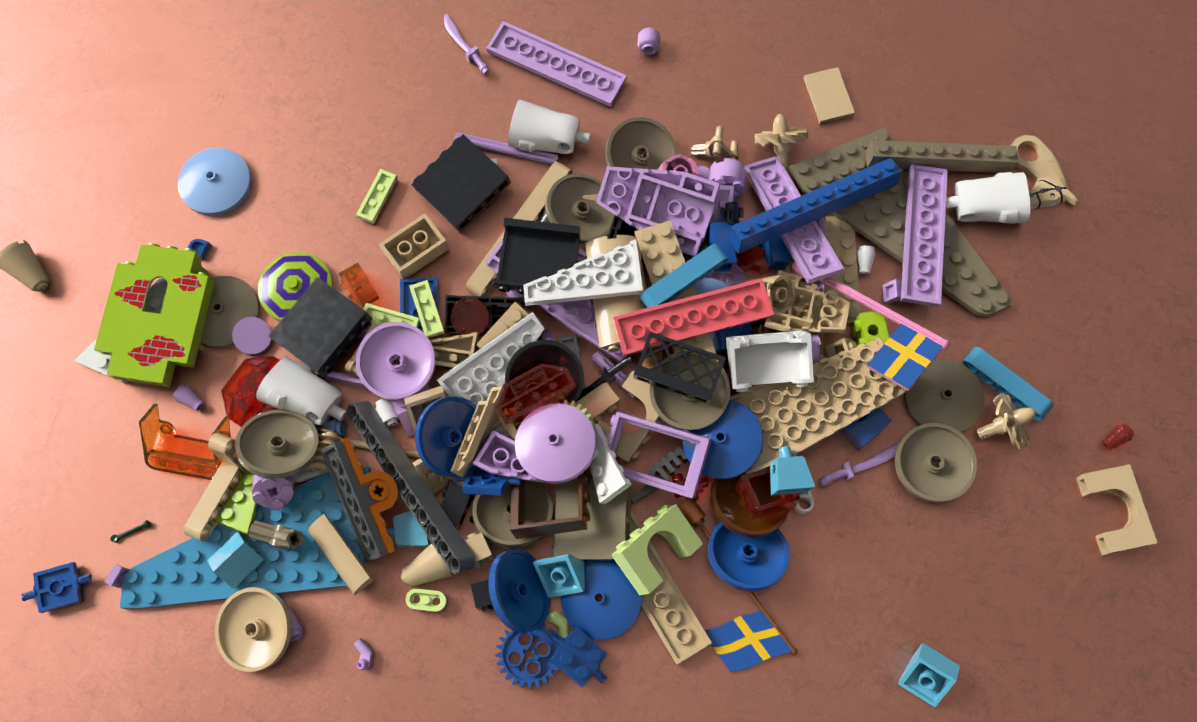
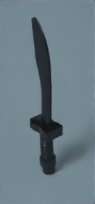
M632 356L621 359L620 362L609 370L603 367L599 372L602 376L587 388L582 389L577 401L606 381L612 384L616 380V376H614L616 373L634 363Z

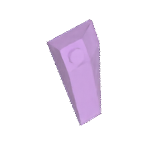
M494 430L473 462V465L491 474L542 482L530 476L521 466L515 451V441Z

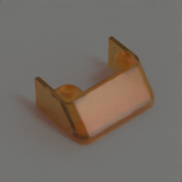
M153 404L140 419L139 426L144 460L149 468L212 480L222 460L208 448L209 441L176 435V429L170 422L160 420L158 404ZM225 416L212 435L219 433L231 438L229 417Z

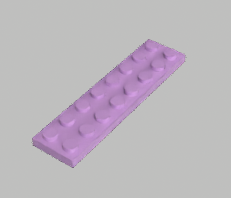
M504 21L486 47L488 53L609 107L612 106L627 80V75Z
M778 156L744 166L747 169L746 176L766 211L801 196ZM816 220L781 235L808 284L843 273L844 268Z
M915 164L909 166L901 285L902 302L934 307L941 305L947 169Z

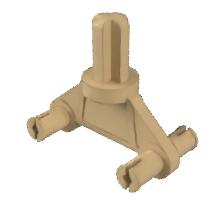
M717 126L715 137L711 141H707L706 144L693 145L691 151L694 156L706 155L710 158L719 155L736 160L739 158V152H737L739 142L731 141V149H729L724 144V128Z

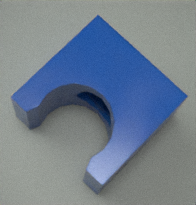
M877 408L865 415L861 422H853L839 431L859 452L882 432L892 420L880 408Z

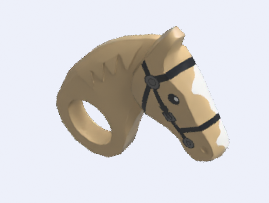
M1023 135L1016 138L1011 145L1017 147L1019 162L1015 167L1036 180L1033 188L1029 191L1030 209L1055 206L1066 201L1076 205L1078 200L1069 191L1064 170L1052 150L1035 136ZM1027 145L1034 148L1037 152V159L1035 161H1025L1019 156L1018 147Z

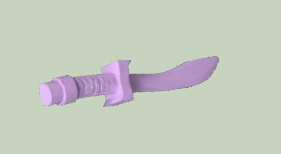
M445 14L444 24L446 30L466 52L467 61L470 63L474 60L480 71L484 75H488L490 73L489 67L479 57V49L476 46L472 49L461 38L452 19L448 14Z
M900 442L882 450L875 457L851 467L849 465L850 462L844 463L841 466V470L819 479V484L823 487L845 476L846 481L854 477V473L872 468L892 459Z

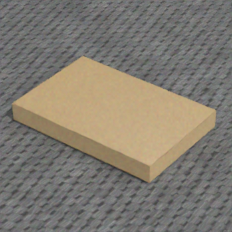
M838 67L804 75L803 79L819 124L854 116L855 112Z

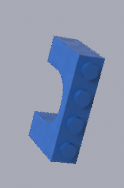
M716 221L711 223L707 230L709 246L717 243L729 258L725 264L714 272L732 271L737 264L735 248L729 241L731 226L737 223ZM781 236L760 244L764 252L767 270L785 269L790 263V253Z

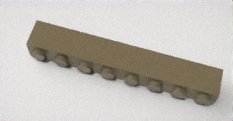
M872 140L866 150L867 168L892 158L900 169H909L911 164L947 169L948 171L1004 173L1011 172L1019 162L1016 146Z

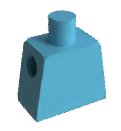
M790 446L779 448L780 458H776L770 464L771 496L808 493L815 487L805 458L803 456L793 457Z
M411 511L394 516V527L386 528L388 535L395 539L396 546L400 548H427L431 544V541Z

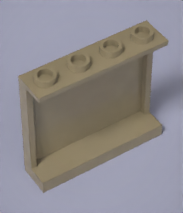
M593 478L589 479L587 491L589 492L590 503H587V509L590 512V521H587V530L553 534L552 557L570 554L581 560H614L612 554L617 550L616 546L630 539L631 486L607 504L599 503ZM578 479L557 483L554 487L556 505L553 507V515L555 520L578 517Z

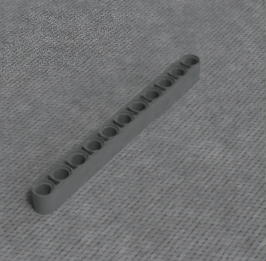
M367 400L348 404L347 415L384 472L388 473L395 480L398 493L449 570L457 574L472 569L475 566V557L372 404Z

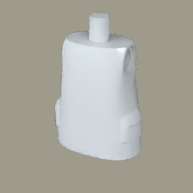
M519 99L510 125L508 145L509 147L530 152L537 150L570 154L573 153L576 142L589 144L590 133L579 131L580 119L573 115L560 113Z
M999 172L994 177L957 182L954 187V196L946 197V208L955 207L957 219L962 222L985 221L1026 224L1030 218V196L1026 175L1024 172Z
M287 356L281 359L265 376L256 394L258 401L280 410L297 412L308 418L315 425H323L331 416L342 421L347 414L346 410L338 407L342 400V393L336 387L313 374L308 366L298 361L296 362Z

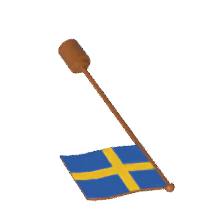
M687 498L677 507L691 527H700L707 538L710 539L711 535L703 525L705 513L694 498ZM747 591L761 611L743 615L718 627L704 630L712 642L711 646L730 672L747 669L774 656L786 653L796 655L798 653V649H794L753 592Z

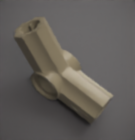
M256 520L251 524L249 530L250 538L267 542L269 545L282 549H295L297 546L302 545L304 539L300 531L281 525L273 526Z

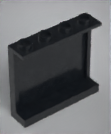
M463 134L456 138L447 150H444L435 162L430 163L427 169L421 175H418L411 185L417 193H420L460 233L511 181L507 174Z
M504 218L503 225L505 231L497 280H494L495 287L499 291L510 292L511 290L524 295V284L544 276L549 277L558 273L557 271L561 269L566 270L574 267V264L577 263L581 238L580 226Z
M317 277L274 328L269 337L325 378L333 371L337 362L345 356L350 346L358 340L363 330L368 328L373 318L364 309Z

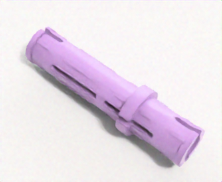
M600 350L591 358L601 368L606 367L609 370L614 366ZM621 371L614 375L616 376V385L622 387L628 375ZM627 392V393L631 396V398H634V397H635V396H633L632 394H630L629 392Z

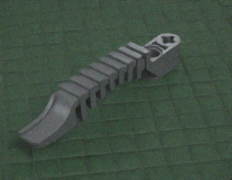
M720 435L718 437L719 441L723 440L724 436ZM679 446L674 453L672 451L668 453L667 458H661L660 463H654L648 475L656 477L655 475L657 474L661 479L669 481L671 478L663 469L670 476H673L675 469L671 463L678 469L681 467V461L683 463L688 461L684 448ZM646 484L641 490L631 496V503L634 504L643 500L659 488Z

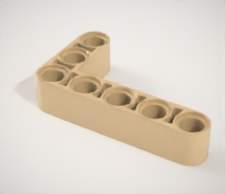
M214 433L209 439L208 448L222 460V463L184 526V534L202 542L210 537L217 525L216 518L247 471L238 460L235 439L219 433Z

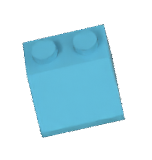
M922 643L910 659L898 685L931 706L936 707L957 681L960 665Z

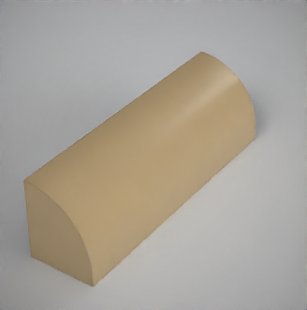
M323 514L312 523L308 532L354 596L374 581L328 516Z

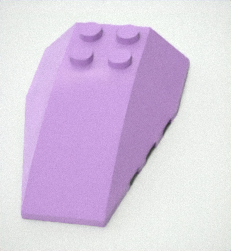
M607 166L596 203L638 230L671 220L681 252L696 256L705 239L717 203L720 183L682 171Z

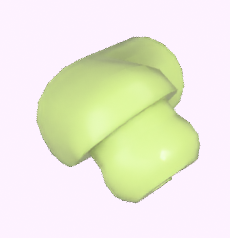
M558 611L548 613V623H552L559 628V635L562 638L568 636L569 626L566 617Z

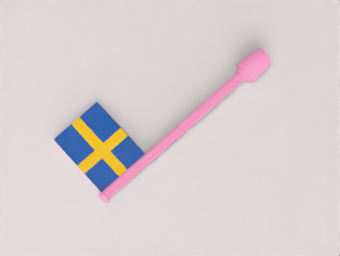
M794 261L792 265V270H794L797 275L804 278L799 267ZM832 277L819 280L900 325L870 360L867 368L903 389L909 391L942 350L949 348L950 340L943 339Z

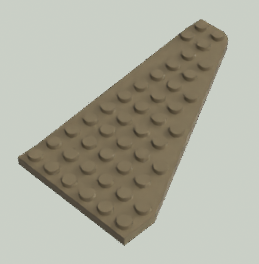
M885 128L790 165L789 171L801 192L805 195L867 168L866 150L872 140H892ZM901 169L897 185L831 213L841 221L849 224L851 228L902 264L909 169ZM945 213L942 292L975 315L981 317H988L1011 307L1013 302L1005 289L949 215Z

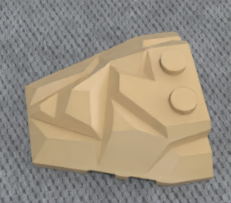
M778 270L777 275H785L788 279H792L795 286V298L791 299L789 305L792 306L785 313L773 311L774 315L766 318L765 327L783 332H845L850 307L849 301L829 291L823 293L817 290L818 285L812 283L810 286L802 282V277L796 274Z

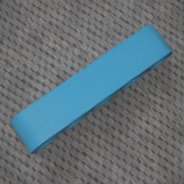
M714 243L645 290L640 295V299L647 308L668 303L721 267L729 258L719 245Z
M974 347L962 362L964 366L999 394L1005 393V395H1010L1012 403L1017 405L1019 409H1034L1036 411L1034 420L1042 421L1054 406L1050 399L979 347Z

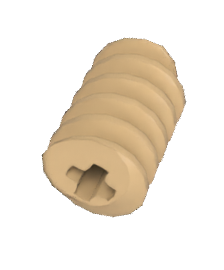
M320 429L318 452L308 468L318 473H326L328 468L321 450L343 438L330 430Z

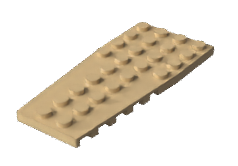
M876 338V340L867 344H860L851 350H844L839 352L838 355L830 358L826 357L814 363V382L808 383V386L797 387L796 383L792 382L759 384L749 388L748 391L740 392L729 398V400L739 402L750 409L758 419L763 432L762 451L754 466L746 472L748 477L769 468L776 458H780L779 448L790 446L792 456L797 455L907 392V390L867 368V364L884 345L880 338Z

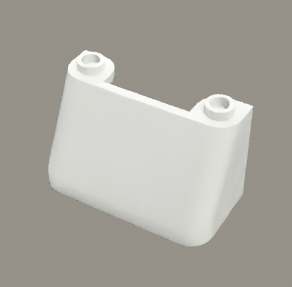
M789 331L726 338L732 388L736 389V392L748 391V388L752 387V385L792 382L796 383L797 387L808 386V383L814 382L810 333L806 331Z

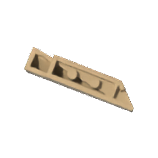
M503 386L492 387L487 401L478 402L450 472L462 478L466 475L509 400L507 390Z

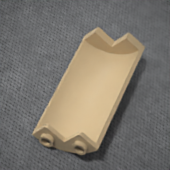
M617 235L615 239H608L607 236L588 241L585 243L587 259L601 253L611 252L618 246L628 245L636 237ZM637 243L640 272L644 292L646 290V284L642 266L641 253ZM641 294L593 299L599 346L601 349L608 350L611 353L620 350L621 347L612 318L647 308L640 299Z

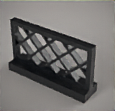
M649 331L638 365L634 371L633 379L710 405L726 357ZM651 339L660 340L663 347L652 351L649 345ZM677 346L682 354L672 358L667 348ZM665 350L669 360L659 364L655 354ZM695 352L698 353L701 360L691 364L686 355ZM652 356L656 366L650 369L643 367L644 359ZM684 356L688 366L678 371L674 361ZM712 358L719 360L718 368L710 371L705 361ZM671 362L675 372L670 375L664 374L661 367ZM703 363L707 373L697 377L693 367ZM690 369L695 379L688 382L684 381L680 373ZM710 376L713 382L711 389L702 387L699 380Z

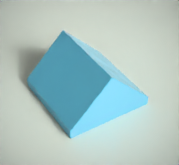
M237 532L207 561L212 571L230 587L235 589L265 559Z
M567 554L533 562L548 598L579 593L585 590V561Z

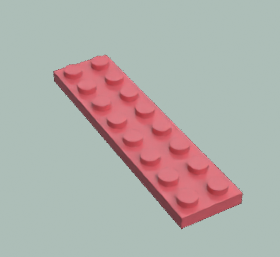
M760 278L613 317L612 320L623 356L643 351L649 331L676 341H683L772 317L774 312L763 279ZM654 338L651 339L649 344L651 349L662 346L660 340Z

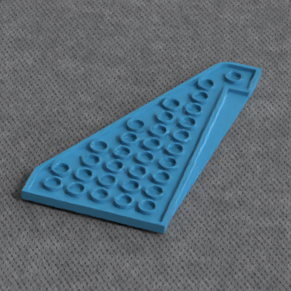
M363 467V474L370 473L371 468ZM328 471L294 488L292 499L282 509L274 510L273 508L261 505L256 507V521L273 526L281 525L300 531L304 539L302 545L297 546L295 549H282L240 533L265 560L235 589L212 571L207 561L238 532L218 525L204 542L191 538L129 569L123 578L119 608L144 609L228 599L237 591L251 587L266 588L276 594L332 587H348L308 532L312 523L323 514L330 518L364 567L365 559Z

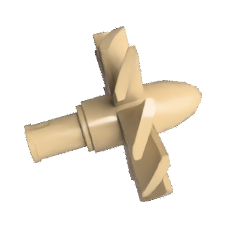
M778 114L773 123V131H763L762 133L755 134V145L767 146L774 144V152L784 168L788 169L790 167L788 152L791 150L790 143L795 144L797 141H806L808 130L806 128L797 129L796 127L789 129L786 118L782 114Z
M1005 393L995 396L993 402L997 406L996 415L999 417L995 418L993 423L977 428V433L981 440H985L995 434L1003 435L1009 433L1011 443L1015 445L1016 442L1019 449H1022L1024 446H1030L1028 439L1030 440L1031 436L1023 426H1026L1035 417L1036 411L1032 408L1019 409L1017 405L1012 403L1010 395H1005Z

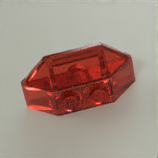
M267 356L244 359L221 390L226 415L229 420L242 427L252 418L262 404L256 398L259 385L270 370L280 361L278 358Z
M540 364L507 382L496 408L506 425L522 422L532 411L541 406L563 401L576 387V384L567 368Z

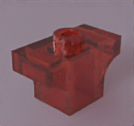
M755 246L739 254L735 251L737 264L744 273L754 270L762 275L767 272L768 263L764 258L765 254L761 247Z

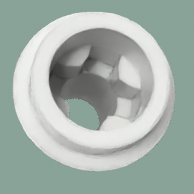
M860 246L857 251L860 274H871L872 264L876 255L875 248L872 246Z

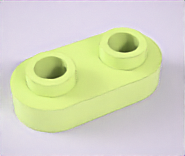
M412 589L406 595V604L413 610L440 612L445 609L447 598L440 591ZM416 596L420 597L419 603H414ZM439 598L440 604L435 606L434 600Z

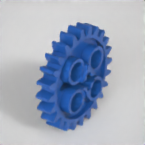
M545 623L537 630L527 633L515 631L510 633L505 630L507 637L499 638L503 645L496 646L501 650V653L495 654L496 657L501 658L497 665L504 666L500 673L507 672L508 674L505 679L513 678V685L520 681V688H523L525 683L528 684L529 689H532L533 683L539 688L541 680L547 684L548 680L546 677L554 678L552 671L560 670L549 661L556 652L558 644L549 638L553 629L550 628L546 631ZM524 634H528L531 637L528 645H521L520 638ZM539 637L538 643L532 650V653L535 654L534 657H529L523 671H520V667L527 657L524 654L525 651H530L535 638ZM541 644L549 646V651L546 655L538 653V647ZM513 653H519L521 656L518 664H512L510 661ZM534 662L537 663L539 671L536 674H530L528 671L529 665Z

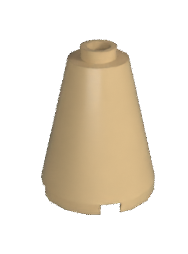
M22 240L23 243L20 244L16 241L0 251V269L34 292H41L47 288L49 280L27 241Z
M785 275L762 278L773 311L780 313L788 311L792 306L789 305L791 299L795 298V286L792 279H788Z
M431 543L402 569L401 579L405 585L413 587L455 576L456 574L449 570Z

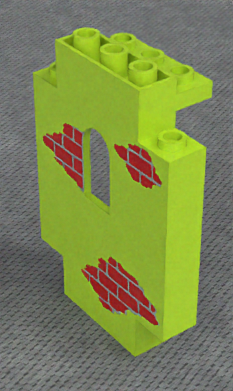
M155 243L141 244L136 264L132 262H125V264L117 263L94 350L102 355L111 356L106 375L117 380L170 387L175 365L194 368L215 281L207 274V270L201 266L202 257L196 253V250L190 248L180 250L170 245L165 248ZM156 278H165L168 283L161 314L144 312L151 283Z

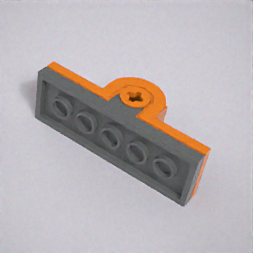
M349 437L334 442L322 449V456L365 561L377 559L395 551L393 547L394 541L388 535L386 522L380 515V512L392 508L397 499L398 488L395 480L388 473L378 470L364 475L362 463L357 459L355 446L349 440Z

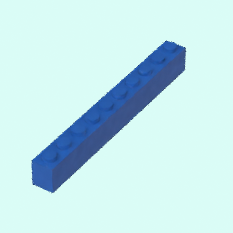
M892 158L886 159L732 225L729 241L738 254L897 185L902 170Z

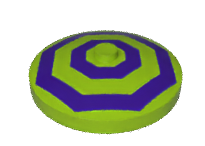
M295 252L282 255L272 261L260 277L258 283L260 303L272 318L280 322L317 277L334 288L332 275L326 265L319 258L311 254Z

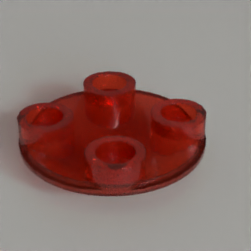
M464 298L454 305L451 312V321L454 329L461 334L481 333L488 325L489 312L480 300Z

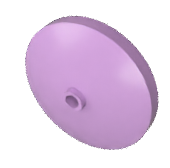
M402 322L386 323L370 331L362 340L356 355V368L362 383L373 394L388 400H402L419 393L429 383L435 370V352L428 337L417 327ZM397 360L400 361V364H399V365H396V364H395V362H396Z
M548 404L535 409L522 421L515 438V451L521 466L533 478L545 483H564L581 475L592 462L596 451V434L588 417L579 409L567 404Z

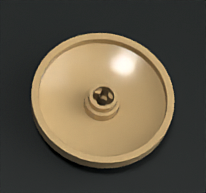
M251 587L237 591L225 601L216 619L215 639L218 650L229 665L240 671L255 672L273 666L284 655L291 639L292 622L289 610L285 602L275 592L266 588Z

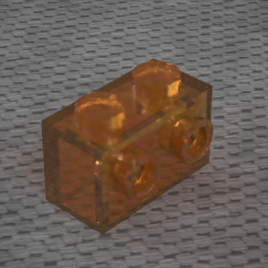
M358 262L338 273L342 279L339 281L344 291L348 289L350 292L348 298L359 307L364 308L366 303L371 304L379 299L377 292Z

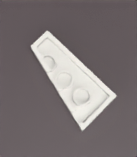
M595 424L596 451L590 463V469L599 503L607 504L632 484L629 479L625 478L623 474L625 472L624 469L615 460L617 456L608 447L609 442L600 425Z

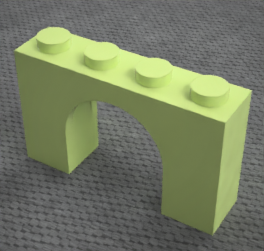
M676 504L671 506L664 505L657 510L658 514L655 517L648 518L643 523L645 526L633 531L630 534L631 538L616 546L617 550L612 554V557L639 595L650 594L663 582V579L650 562L647 552L649 540L654 534L663 536L679 558L691 556L703 545Z

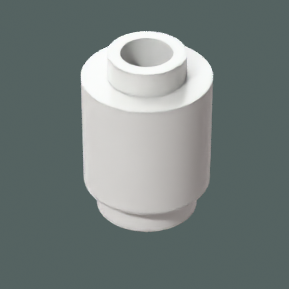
M384 398L378 400L375 403V409L388 428L397 425L400 419L392 401Z

